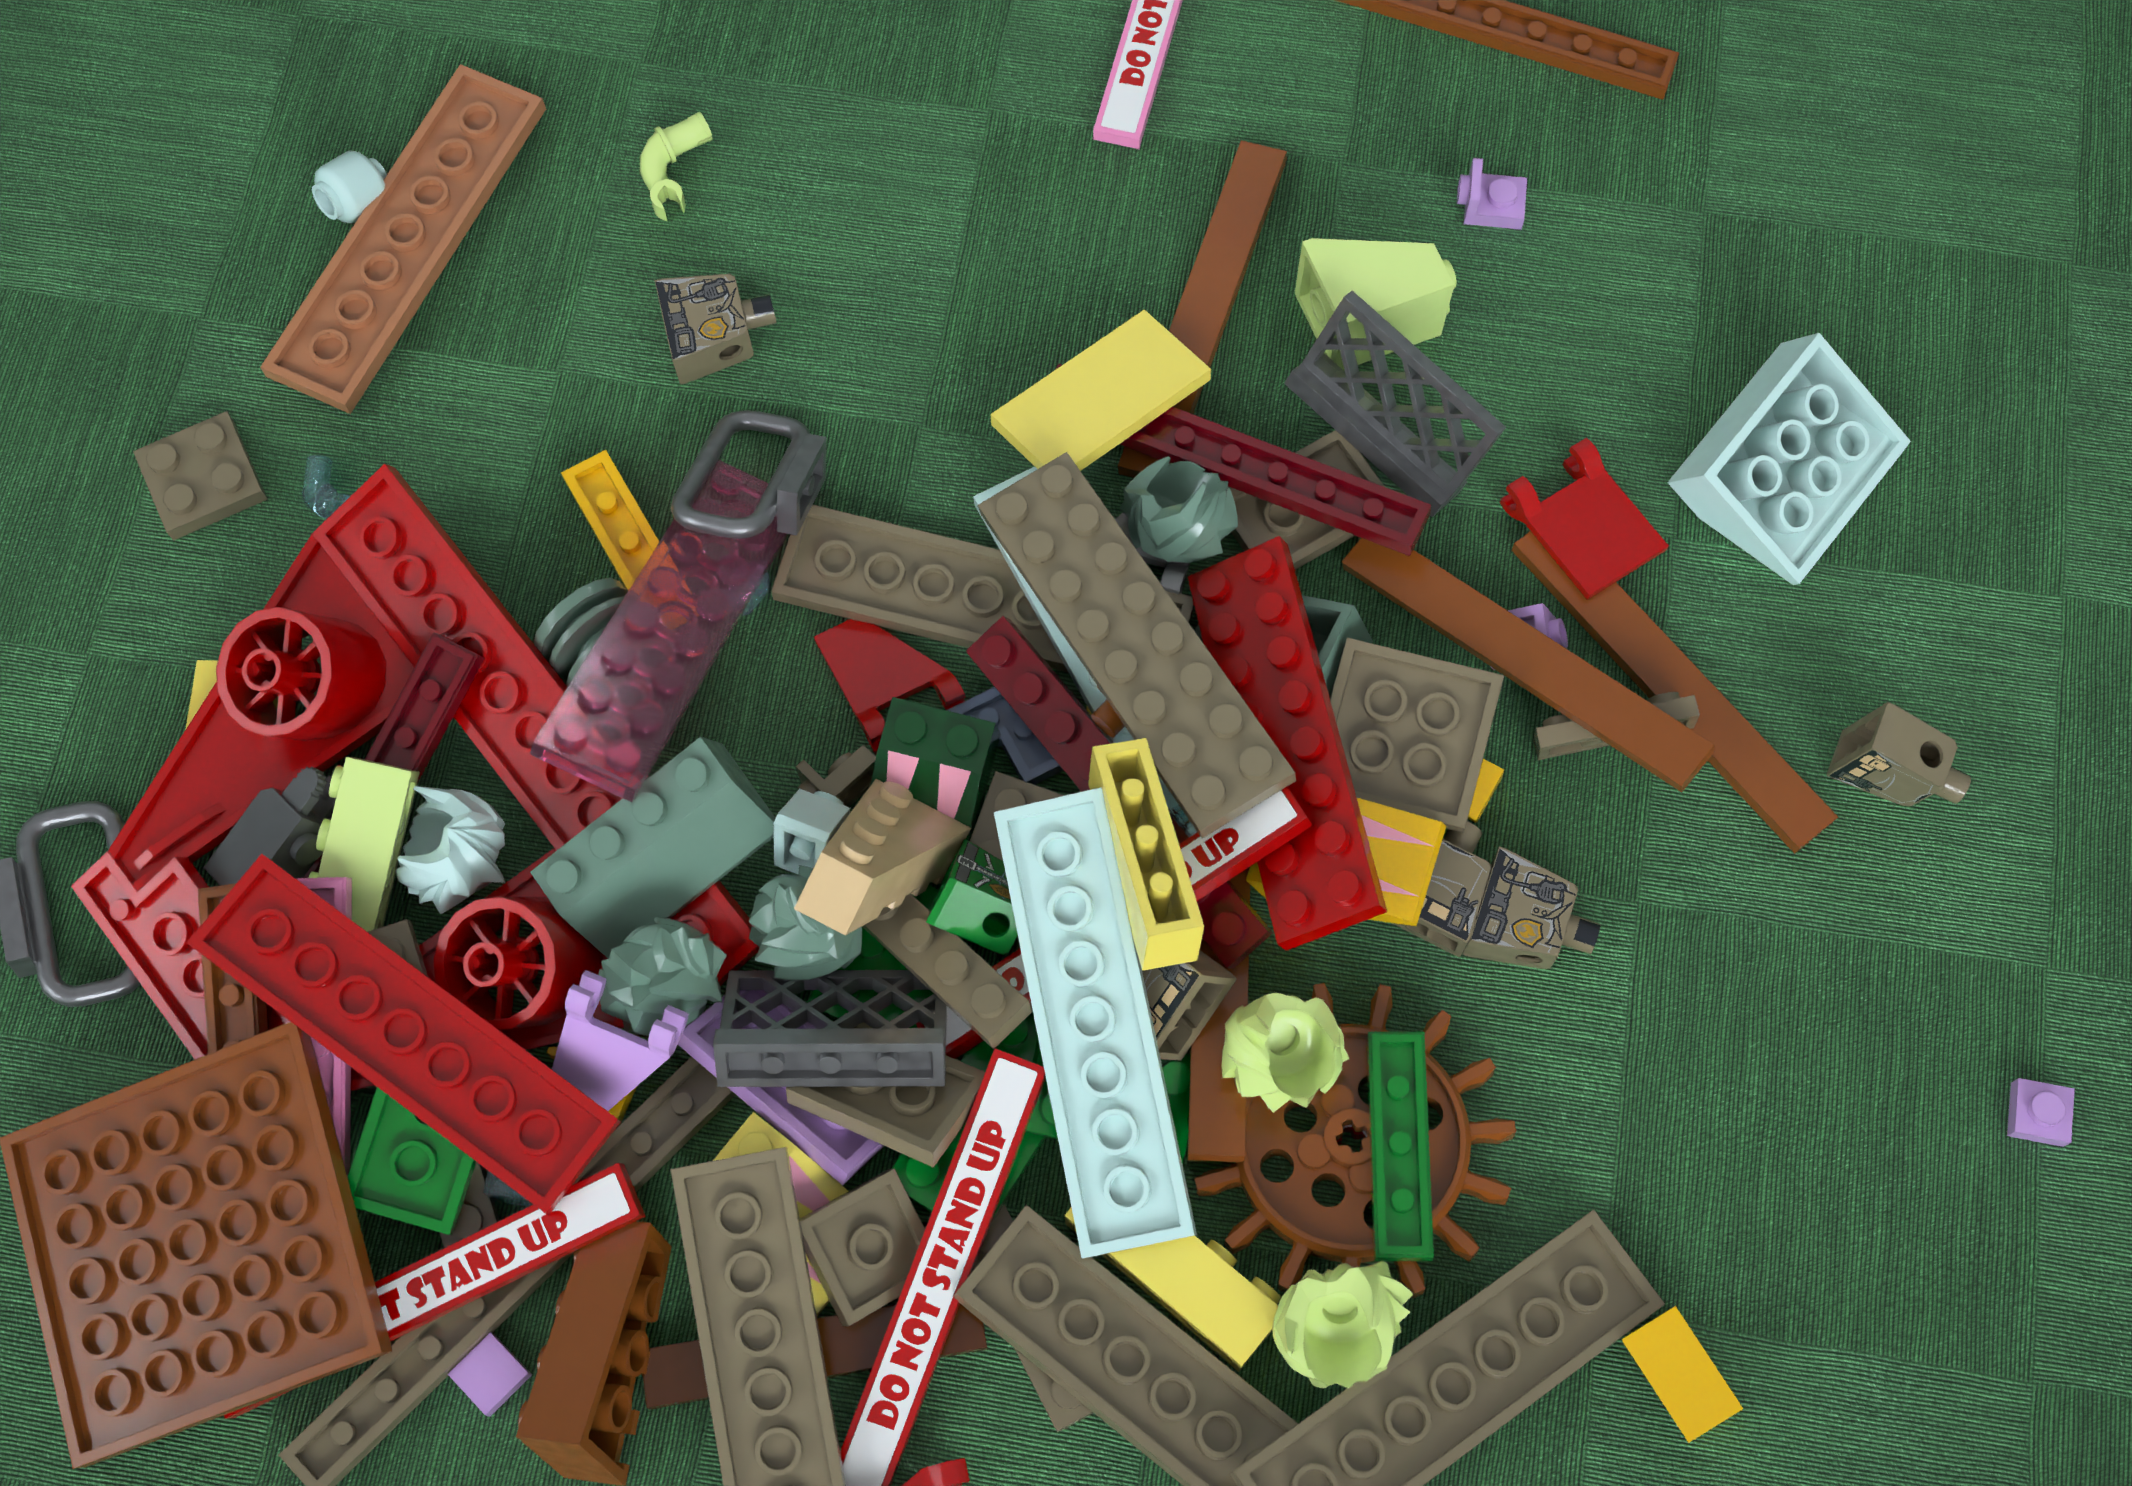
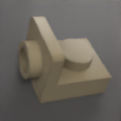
M862 745L853 754L848 752L840 756L829 768L828 776L825 779L805 760H802L795 767L802 783L797 789L813 794L816 791L832 794L840 799L844 806L850 807L871 786L876 756Z

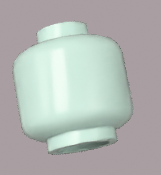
M347 151L322 165L315 172V185L312 187V194L318 207L327 217L352 224L358 220L363 210L385 189L384 179L387 174L383 166L376 159H368L357 151Z

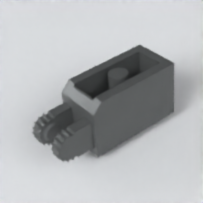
M306 767V769H301V772L297 773V778H293L284 792L275 788L261 790L203 868L220 886L234 884L240 880L257 858L263 854L294 878H303L323 853V851L316 849V842L323 819L331 820L336 801V798L329 797L332 776L329 775L326 778L323 775L324 772L319 769Z

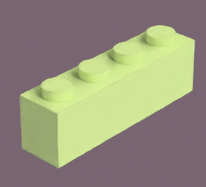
M346 757L344 767L338 765L335 767L330 782L329 797L336 798L331 820L324 818L318 832L316 849L323 851L319 872L312 871L308 878H352V921L368 932L381 928L384 925L395 879V870L398 866V856L401 853L415 794L413 789L414 786H417L420 772L356 757Z

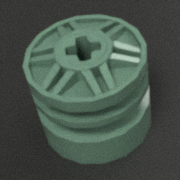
M612 578L595 580L578 588L560 601L545 617L534 639V645L559 677L567 680V687L589 715L600 719L617 715L647 696L664 679L672 667L677 653L675 644L654 619L643 616L644 613L639 602L630 597L628 590L620 581Z

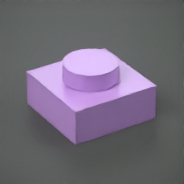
M2022 1078L2011 1082L2007 1136L2061 1147L2070 1144L2072 1139L2075 1089Z

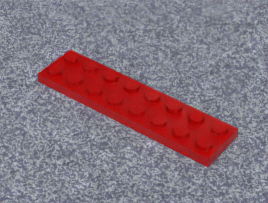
M1277 536L1188 576V582L1205 647L1294 770L1296 781L1287 787L1313 825L1257 862L1276 942L1287 951L1388 911L1290 550L1282 537Z
M263 854L257 858L186 942L548 1216L621 1123L619 1119Z

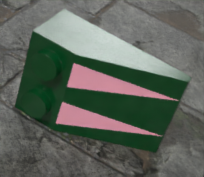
M892 697L877 750L871 785L875 779H878L883 783L889 781L904 786L912 793L914 799L970 827L971 830L966 837V840L970 841L990 777L1001 735L995 722Z

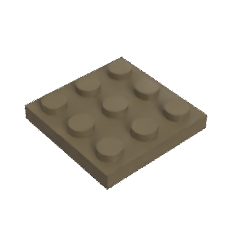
M1347 638L1330 701L1356 797L1441 821L1447 829L1464 833L1504 675Z

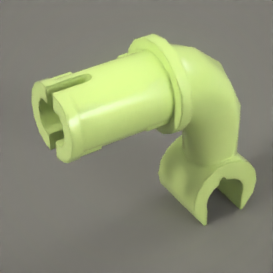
M701 112L665 129H662L660 126L654 128L655 133L648 139L641 153V176L650 190V198L655 214L664 221H667V217L662 204L667 198L676 201L683 213H685L686 207L681 186L677 182L668 179L667 165L677 162L676 157L682 153L713 140L710 128Z

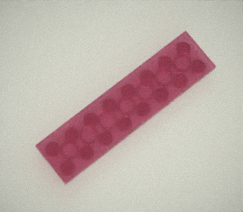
M718 460L692 508L701 512L727 517H746L754 512L769 483ZM774 517L772 523L762 533L742 539L725 538L695 532L684 528L674 519L536 736L530 755L633 802L787 538L788 534L777 532V517Z

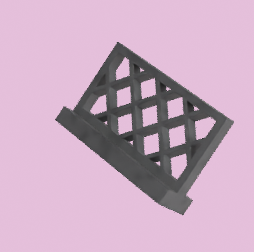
M1354 291L1349 292L1343 297L1303 362L1291 371L1284 382L1288 388L1408 496L1431 504L1430 516L1432 517L1460 493L1468 482L1466 481L1506 429V426ZM1349 313L1363 324L1366 338H1351L1346 319ZM1326 350H1340L1344 370L1324 352ZM1354 350L1370 351L1374 372L1359 371ZM1384 350H1392L1402 359L1405 372H1389ZM1362 383L1378 384L1382 404L1363 388ZM1392 384H1408L1412 405L1396 404ZM1422 385L1433 386L1440 393L1443 406H1427ZM1400 417H1415L1420 438L1400 421ZM1430 418H1446L1450 439L1434 438ZM1460 419H1470L1485 433L1482 440H1465ZM1437 451H1453L1458 471L1456 472L1438 456Z
M774 970L729 971L720 1029H715L713 1041L717 1087L945 1086L947 1005L935 994L920 1003L907 996L906 994L913 990H929L909 970H835L830 974L812 980L795 981L776 978ZM740 990H764L768 993L752 1004L739 995ZM804 990H819L823 993L809 1003L796 996ZM858 990H874L878 993L864 1003L852 996ZM893 1003L902 1009L904 1013L889 1022L880 1016L878 1012ZM781 1004L793 1011V1013L778 1022L766 1015V1013ZM836 1004L849 1011L834 1022L821 1014ZM753 1022L755 1025H757V1026H758L759 1028H761V1029H741V1028H743L744 1026H746V1025H748L749 1023ZM806 1022H809L811 1025H813V1026L816 1027L817 1029H797V1028L800 1027V1026H802V1025L805 1024ZM864 1022V1023H866L867 1025H869V1026L872 1027V1028H854V1027H856V1026L859 1025L860 1023ZM917 1022H920L928 1028L909 1027L913 1026Z

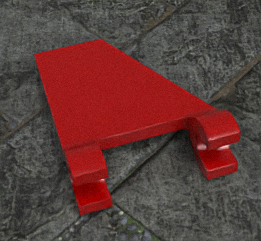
M849 619L814 636L816 645L855 714L875 755H877L885 725V720L879 711L890 706L892 697L905 699L932 686L944 710L965 702V693L951 671L875 624Z

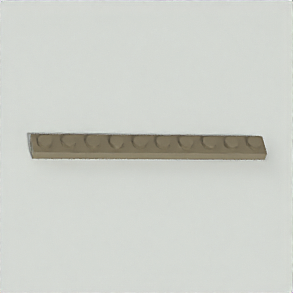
M690 1057L610 1135L573 1185L616 1163H622L626 1167L635 1192H637L736 1094L728 1087H717V1078L693 1057ZM574 1252L401 1336L391 1346L393 1352L380 1356L278 1456L305 1486H336L448 1376V1373L490 1332L493 1333Z

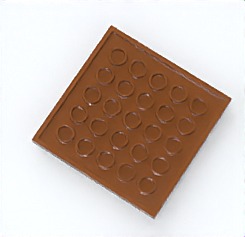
M292 1022L0 1137L1 1150L73 1469L91 1466L393 1352L312 1040L308 1034Z

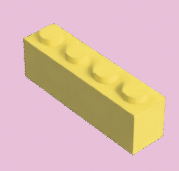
M1142 738L1093 746L1088 785L1090 790L1102 787L1133 941L1142 971L1197 961L1204 924L1147 739Z
M1071 1207L1065 1214V1224L1077 1234ZM1190 1236L1102 1255L1238 1372L1273 1330L1272 1325L1281 1296L1271 1286L1256 1276L1249 1282L1233 1268L1237 1263L1235 1257L1212 1239L1205 1245L1196 1236Z

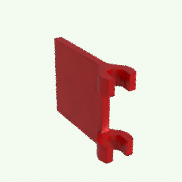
M1585 438L1570 447L1569 452L1572 456L1564 460L1562 464L1567 473L1576 480L1575 482L1540 502L1532 484L1527 478L1522 476L1507 485L1505 490L1509 494L1501 498L1500 504L1509 516L1523 522L1588 600L1665 552L1669 545L1607 473L1597 448L1588 438Z

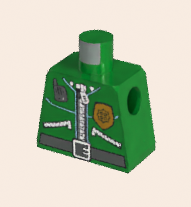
M964 839L940 883L926 922L999 954H1008L1018 933L1004 862Z

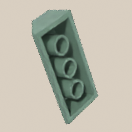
M699 737L530 873L558 914L609 959L611 948L626 943L623 940L633 930L643 925L657 924L654 921L656 917L671 919L774 838V821L776 818L722 743Z

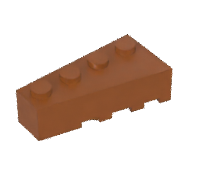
M635 1221L574 1251V1265L566 1289L558 1297L555 1310L556 1318L548 1342L539 1353L537 1375L529 1399L524 1402L519 1412L516 1437L563 1478L626 1486L629 1464L619 1462L625 1434H636L640 1411L632 1409L633 1390L636 1377L640 1374L646 1375L650 1352L649 1340L645 1332L647 1322L653 1323L658 1320L672 1248L651 1223Z

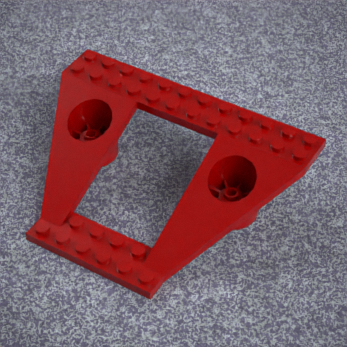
M387 464L381 466L311 534L264 609L255 611L236 624L222 644L216 666L217 682L108 851L71 885L194 1059L208 1055L202 954L186 942L200 927L198 889L209 886L192 863L223 842L261 790L275 788L284 792L293 778H297V773H300L301 769L314 767L324 772L377 735L382 729L433 632L485 658L459 705L454 718L554 848L484 899L475 900L455 912L443 929L419 945L428 978L527 1051L559 1043L566 1019L565 1001L570 987L573 984L580 985L582 974L586 970L599 975V969H603L601 961L608 959L558 914L530 872L643 782L398 470ZM311 635L314 641L306 649L301 650L302 638ZM319 657H321L322 673L320 672V666L317 661ZM318 688L317 695L315 696L314 692ZM278 697V708L276 710L273 701ZM301 701L307 709L295 718L296 702ZM720 880L671 918L672 920L690 925L703 934L709 933L711 940L727 954L717 974L720 986L728 979L729 971L739 970L759 951L760 947L749 939L752 925L748 922L749 917ZM521 917L535 929L527 938L519 936ZM503 926V935L499 939L495 933ZM540 942L544 949L545 963L539 962V954L535 948ZM538 970H545L541 987L538 991L532 982L536 978ZM492 986H498L497 1001L489 994L488 990ZM514 990H519L529 1002V1005L518 1013L512 1012ZM599 1001L593 1017L619 1029L624 1028L623 1020L602 1012ZM266 1003L268 1030L289 1022L287 1018ZM351 1067V1091L375 1086Z

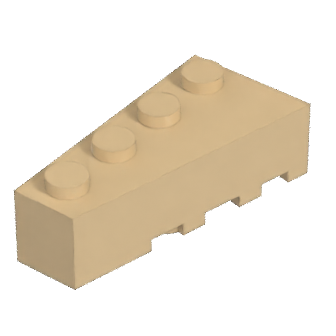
M875 779L822 850L794 909L843 935H847L878 918L884 907H889L893 910L902 904L906 895L910 893L914 896L920 895L926 891L930 882L936 885L940 884L971 828L914 799L912 793L904 786L889 781L883 783Z

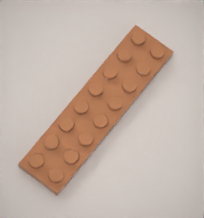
M459 65L385 177V189L363 210L260 366L267 378L344 412L352 413L544 114L546 107L543 98L464 65Z

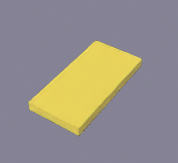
M1144 309L991 413V425L1037 469L1067 452L1079 470L1082 471L1211 380V368Z

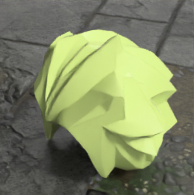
M1277 992L1264 995L1245 1007L1240 1006L1226 1021L1221 1065L1222 1078H1234L1238 1093H1241L1242 1097L1260 1096L1267 1104L1268 1109L1270 1108L1273 1113L1289 1100L1307 1108L1319 1088L1320 1091L1326 1093L1335 1084L1340 1072L1343 1070V1062L1349 1059L1344 1048V1035L1323 999L1315 997L1304 1002L1299 997Z
M1383 1261L1366 1267L1356 1268L1347 1263H1341L1334 1270L1327 1269L1323 1274L1315 1270H1308L1304 1277L1295 1285L1292 1284L1281 1297L1272 1325L1275 1344L1289 1366L1296 1372L1308 1377L1312 1385L1326 1388L1330 1385L1338 1384L1350 1388L1356 1382L1368 1381L1376 1374L1387 1369L1394 1339L1401 1333L1399 1322L1410 1313L1403 1304L1413 1294L1403 1284L1391 1277L1388 1263Z

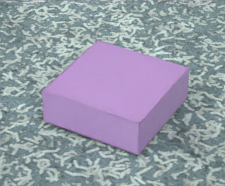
M490 1332L448 1373V1376L484 1415L490 1417L532 1374L501 1340Z

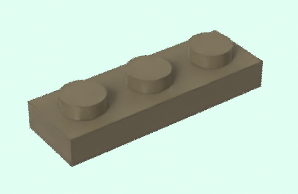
M1667 692L1655 695L1647 700L1690 729L1695 727L1700 716L1695 695L1680 698L1678 692ZM1563 714L1544 720L1542 722L1543 727L1535 729L1533 739L1538 760L1610 746Z

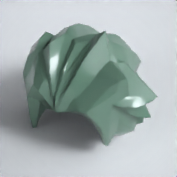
M1168 456L1146 467L1124 489V501L1119 509L1129 519V535L1134 547H1142V551L1168 563H1192L1223 553L1220 541L1238 527L1236 505L1230 487H1228V481H1221L1218 473L1203 472L1206 469L1196 463L1179 461L1169 464L1170 457Z
M799 865L798 874H782L769 880L759 890L762 893L756 895L753 910L748 921L752 925L749 939L760 947L754 961L774 965L775 977L784 980H812L830 974L840 967L845 969L861 953L862 927L847 935H843L794 909L813 868Z
M659 917L654 919L657 924L643 925L633 930L623 940L626 943L611 948L609 959L601 961L603 969H599V976L606 978L605 989L600 999L602 1012L623 1020L624 1031L633 1035L642 1034L649 1036L653 1023L656 1019L662 1021L664 1010L668 1005L689 1013L687 1026L701 1015L706 1008L708 1000L722 1002L717 974L727 954L711 940L709 933L703 934L701 931L683 922Z

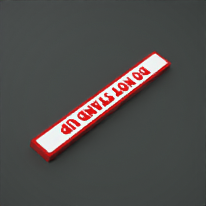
M1288 787L1280 790L1203 839L1197 832L1179 844L1196 901L1313 826ZM1020 948L992 966V968L1029 1000L1031 1004ZM947 1006L945 1055L956 1059L984 1040ZM920 1022L916 1023L918 1028H928Z
M994 1048L840 1453L846 1486L892 1485L960 1306L959 1301L954 1298V1295L974 1269L1046 1079L1043 1066Z
M616 1163L572 1185L549 1216L535 1205H531L376 1281L375 1285L390 1342L645 1217L625 1165ZM287 1392L224 1415L225 1419L236 1418Z

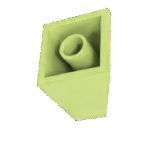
M1311 238L1302 241L1295 295L1316 339L1321 334L1343 297L1349 292L1354 291L1415 345L1442 334L1446 315L1450 311L1453 289L1456 288L1457 281L1451 263L1447 259L1442 260L1434 243ZM1349 313L1346 319L1351 338H1366L1363 324ZM1326 350L1324 353L1344 370L1340 350ZM1354 350L1358 365L1372 360L1369 350ZM1384 350V353L1387 355L1393 353V351Z

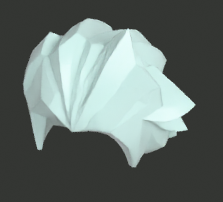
M414 786L413 790L420 793L426 801L416 809V812L419 814L413 818V825L409 829L411 839L403 846L405 856H398L400 867L395 871L398 881L408 887V892L419 896V904L433 901L441 915L492 882L505 883L501 871L495 864L499 850L505 846V833L502 831L505 822L495 809L477 795L463 790Z

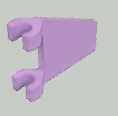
M586 970L582 974L580 985L573 984L568 991L565 1001L566 1019L552 1070L598 1105L609 1111L672 1056L686 1027L689 1013L668 1005L664 1010L662 1021L656 1019L653 1023L648 1040L640 1038L593 1017L604 992L606 978Z

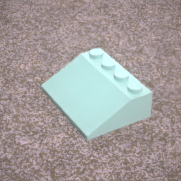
M1820 333L1783 342L1776 348L1667 483L1700 520L1792 585H1797L1805 578L1911 441Z

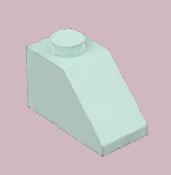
M799 789L780 810L774 821V866L795 874L799 872V865L814 868L822 850L850 814V808L844 806L842 801L832 794L822 791H816L813 794Z

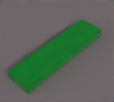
M1368 1032L1367 1058L1374 1261H1432L1434 1249L1425 1032Z

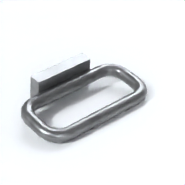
M750 410L732 412L723 416L715 424L673 496L670 509L674 519L684 528L695 532L725 538L742 539L762 533L776 516L777 532L797 536L826 479V437L811 434L803 423L786 416ZM742 430H754L785 436L792 440L751 515L733 518L701 512L692 508L734 433Z
M98 801L72 803L49 808L34 814L22 825L16 838L18 863L12 857L0 860V929L6 963L18 978L37 974L43 993L53 1002L67 1007L87 1006L117 999L133 992L140 985V982L128 966L120 975L82 985H69L62 980L60 975L38 845L41 837L50 830L84 822H95L103 827L107 849H109L125 823L122 816L115 809Z

